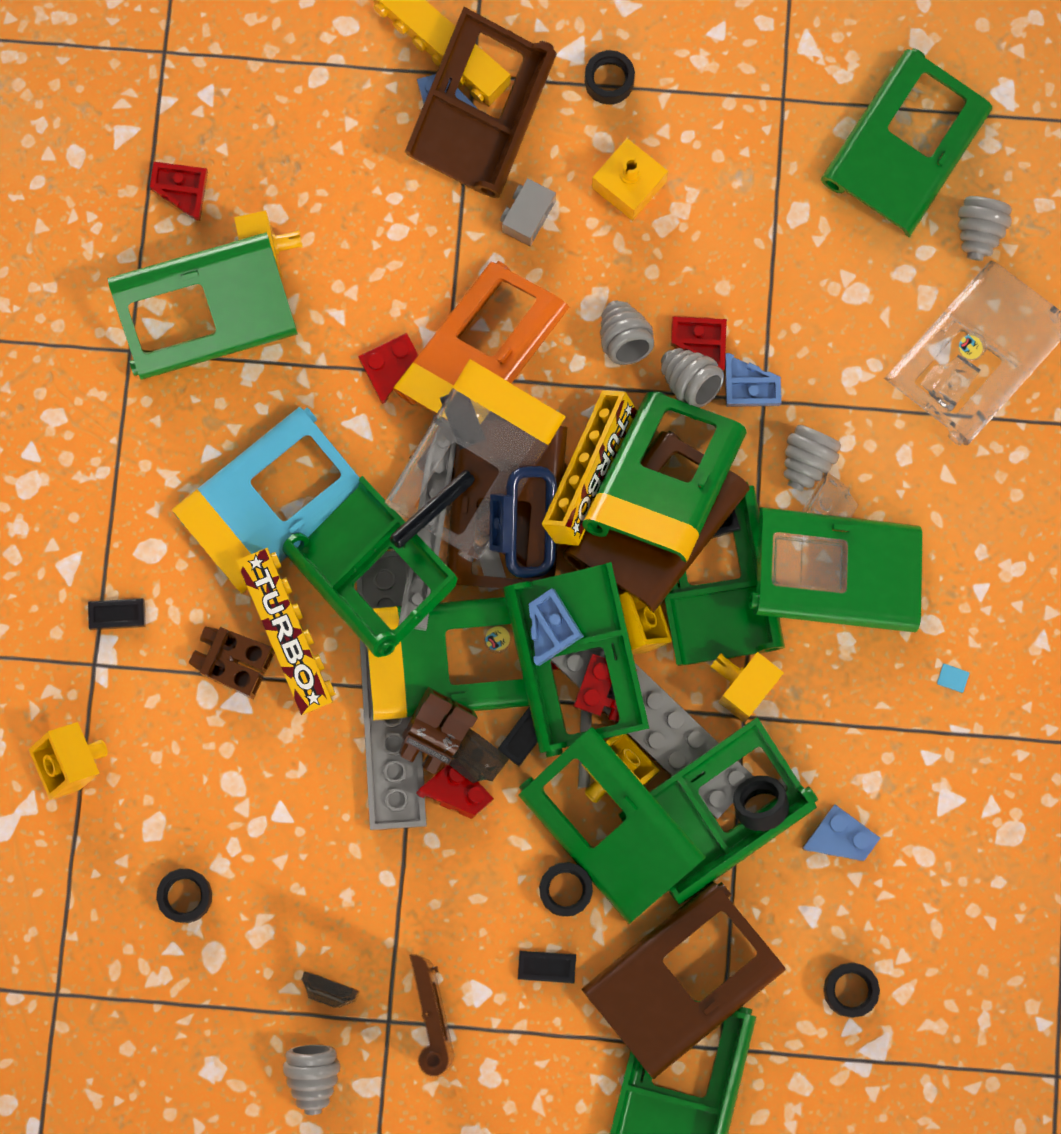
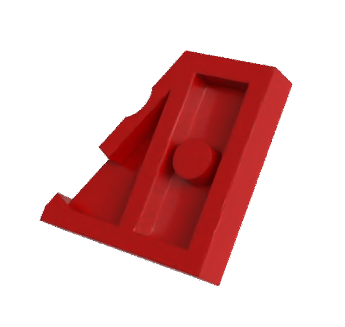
M154 162L150 189L195 220L200 221L208 170L201 167Z
M673 316L671 346L676 349L681 348L685 351L690 350L694 353L699 352L709 356L717 362L718 367L724 372L727 319Z
M407 333L358 356L382 404L389 399L388 397L392 393L393 387L418 356Z
M457 758L451 761L449 765L444 767L416 792L419 797L424 798L427 796L440 802V806L454 809L459 814L470 819L474 818L494 799Z

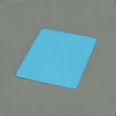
M943 664L937 684L963 693L970 673Z

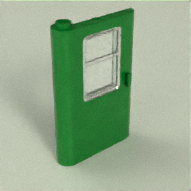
M760 507L757 588L755 592L750 593L748 601L749 609L753 610L754 615L914 633L918 631L921 622L922 528L920 526Z

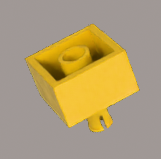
M626 138L592 177V189L633 221L667 182L668 170Z
M266 210L234 217L239 240L267 232L280 277L283 278L278 255L280 251L303 247L299 230L275 236Z
M628 592L619 595L632 654L647 653L672 643L660 605L653 613L642 601Z
M758 652L745 668L742 667L740 669L723 656L722 653L710 666L730 681V687L718 703L744 723L784 674L783 671Z
M78 722L48 731L28 749L49 800L82 789L99 774L94 760L101 757L104 758L108 754L107 746L103 740L87 744Z
M627 734L614 736L605 741L644 786L660 772ZM596 779L585 789L586 796L594 803H597L607 793Z

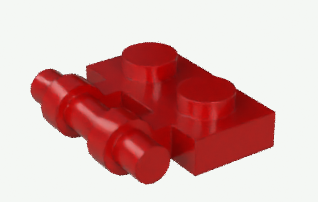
M591 654L573 707L599 717L603 707L610 708L611 712L608 719L618 723L620 718L616 700L607 698L612 683L606 658Z

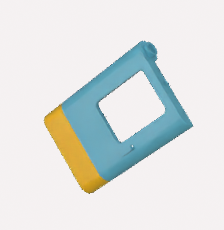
M298 407L171 509L241 594L248 588L236 560L268 548L270 553L276 552L281 563L287 558L283 552L284 542L291 535L303 533L309 537L359 486L358 479L360 477L314 422L317 421V418L308 407L304 410ZM304 436H310L340 471L341 476L290 519L282 521L251 485V480ZM301 540L295 542L294 545L299 547Z

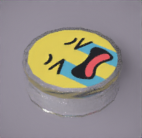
M976 332L967 333L958 342L959 353L966 360H977L984 355L987 349L985 338Z
M501 625L490 627L484 635L486 648L495 654L506 652L511 645L510 631Z

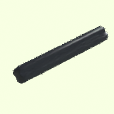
M467 470L459 474L391 534V543L397 548L404 546L467 490L475 481L474 476Z

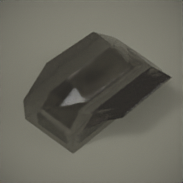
M469 729L461 741L458 750L452 756L449 765L472 783L482 780L493 782L507 764L509 758L475 731Z
M304 971L301 979L306 988L308 998L334 1008L356 1002L360 992Z

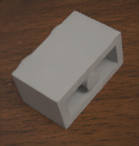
M527 178L523 186L519 185L513 195L515 201L511 208L507 207L504 210L500 222H502L503 233L531 247L556 202V192Z

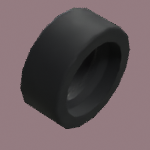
M605 50L597 53L589 60L585 68L584 84L587 93L595 101L602 104L613 105L622 102L630 95L634 88L635 70L633 64L626 55L618 51ZM606 64L620 67L625 74L623 86L614 91L599 88L594 81V73L597 68Z
M769 776L749 778L741 783L734 792V807L739 821L746 828L754 831H767L781 824L788 815L789 802L784 786L775 778ZM770 794L777 797V803L768 811L753 813L745 809L747 801L756 795Z
M570 862L558 863L550 867L542 876L539 885L540 898L544 906L553 914L562 917L574 916L582 912L590 903L593 893L592 881L588 873L579 865ZM561 873L574 874L582 884V896L572 906L558 905L550 896V883L555 876Z
M177 869L169 872L161 880L157 888L156 900L160 911L167 918L178 923H191L199 920L207 913L212 903V890L210 883L202 874L191 869ZM181 879H189L195 882L201 891V900L198 906L193 911L187 913L174 910L168 901L170 887Z
M857 963L841 964L831 970L825 979L823 988L825 1000L829 1007L837 1014L850 1018L864 1016L872 1011L878 1002L880 994L879 983L874 973L864 965ZM848 973L860 975L868 986V995L864 1003L852 1008L840 1003L835 994L836 982L841 976Z

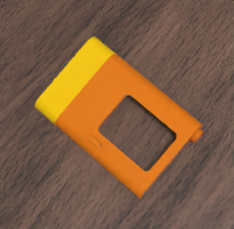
M497 261V263L490 262L393 387V390L409 404L415 405V403H418L448 421L440 397L457 391L453 386L469 359L512 384L570 307L558 296L511 272L504 263ZM503 281L536 298V302L494 356H488L459 340V337ZM470 399L481 424L490 413V410Z

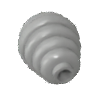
M968 196L965 198L964 206H961L958 212L960 218L958 226L961 230L960 239L963 241L961 248L964 252L968 253L967 258L983 261L984 257L993 254V248L999 246L1000 239L1006 236V229L1010 228L1012 224L1010 216L1012 209L1009 204L980 196Z
M618 300L610 302L601 315L600 335L602 350L616 364L630 365L639 362L654 347L653 328L646 321L645 317L638 313L629 303Z
M681 348L669 350L662 356V374L665 375L666 382L669 384L670 390L675 394L677 400L701 408L712 401L723 385L724 374L714 359L699 352L694 353Z
M797 425L794 433L788 436L787 443L789 445L785 449L787 458L784 461V465L787 469L784 471V477L789 480L787 485L801 492L804 487H814L815 481H820L823 473H828L831 470L832 464L837 463L839 459L837 452L841 448L840 442L807 426Z
M304 1045L291 1048L286 1052L283 1072L287 1077L286 1082L288 1087L291 1088V1094L296 1099V1106L303 1109L307 1115L320 1114L322 1109L330 1104L329 1097L334 1093L333 1086L338 1081L337 1073L340 1071V1063L337 1059L336 1050L326 1045Z

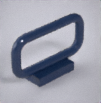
M542 466L517 468L508 478L506 495L490 494L489 550L505 553L507 569L512 575L519 578L545 576L551 571L555 562L556 543L546 530L543 563L535 567H520L516 561L517 493L519 481L522 478L541 477L545 480V515L557 491L556 477L552 471Z

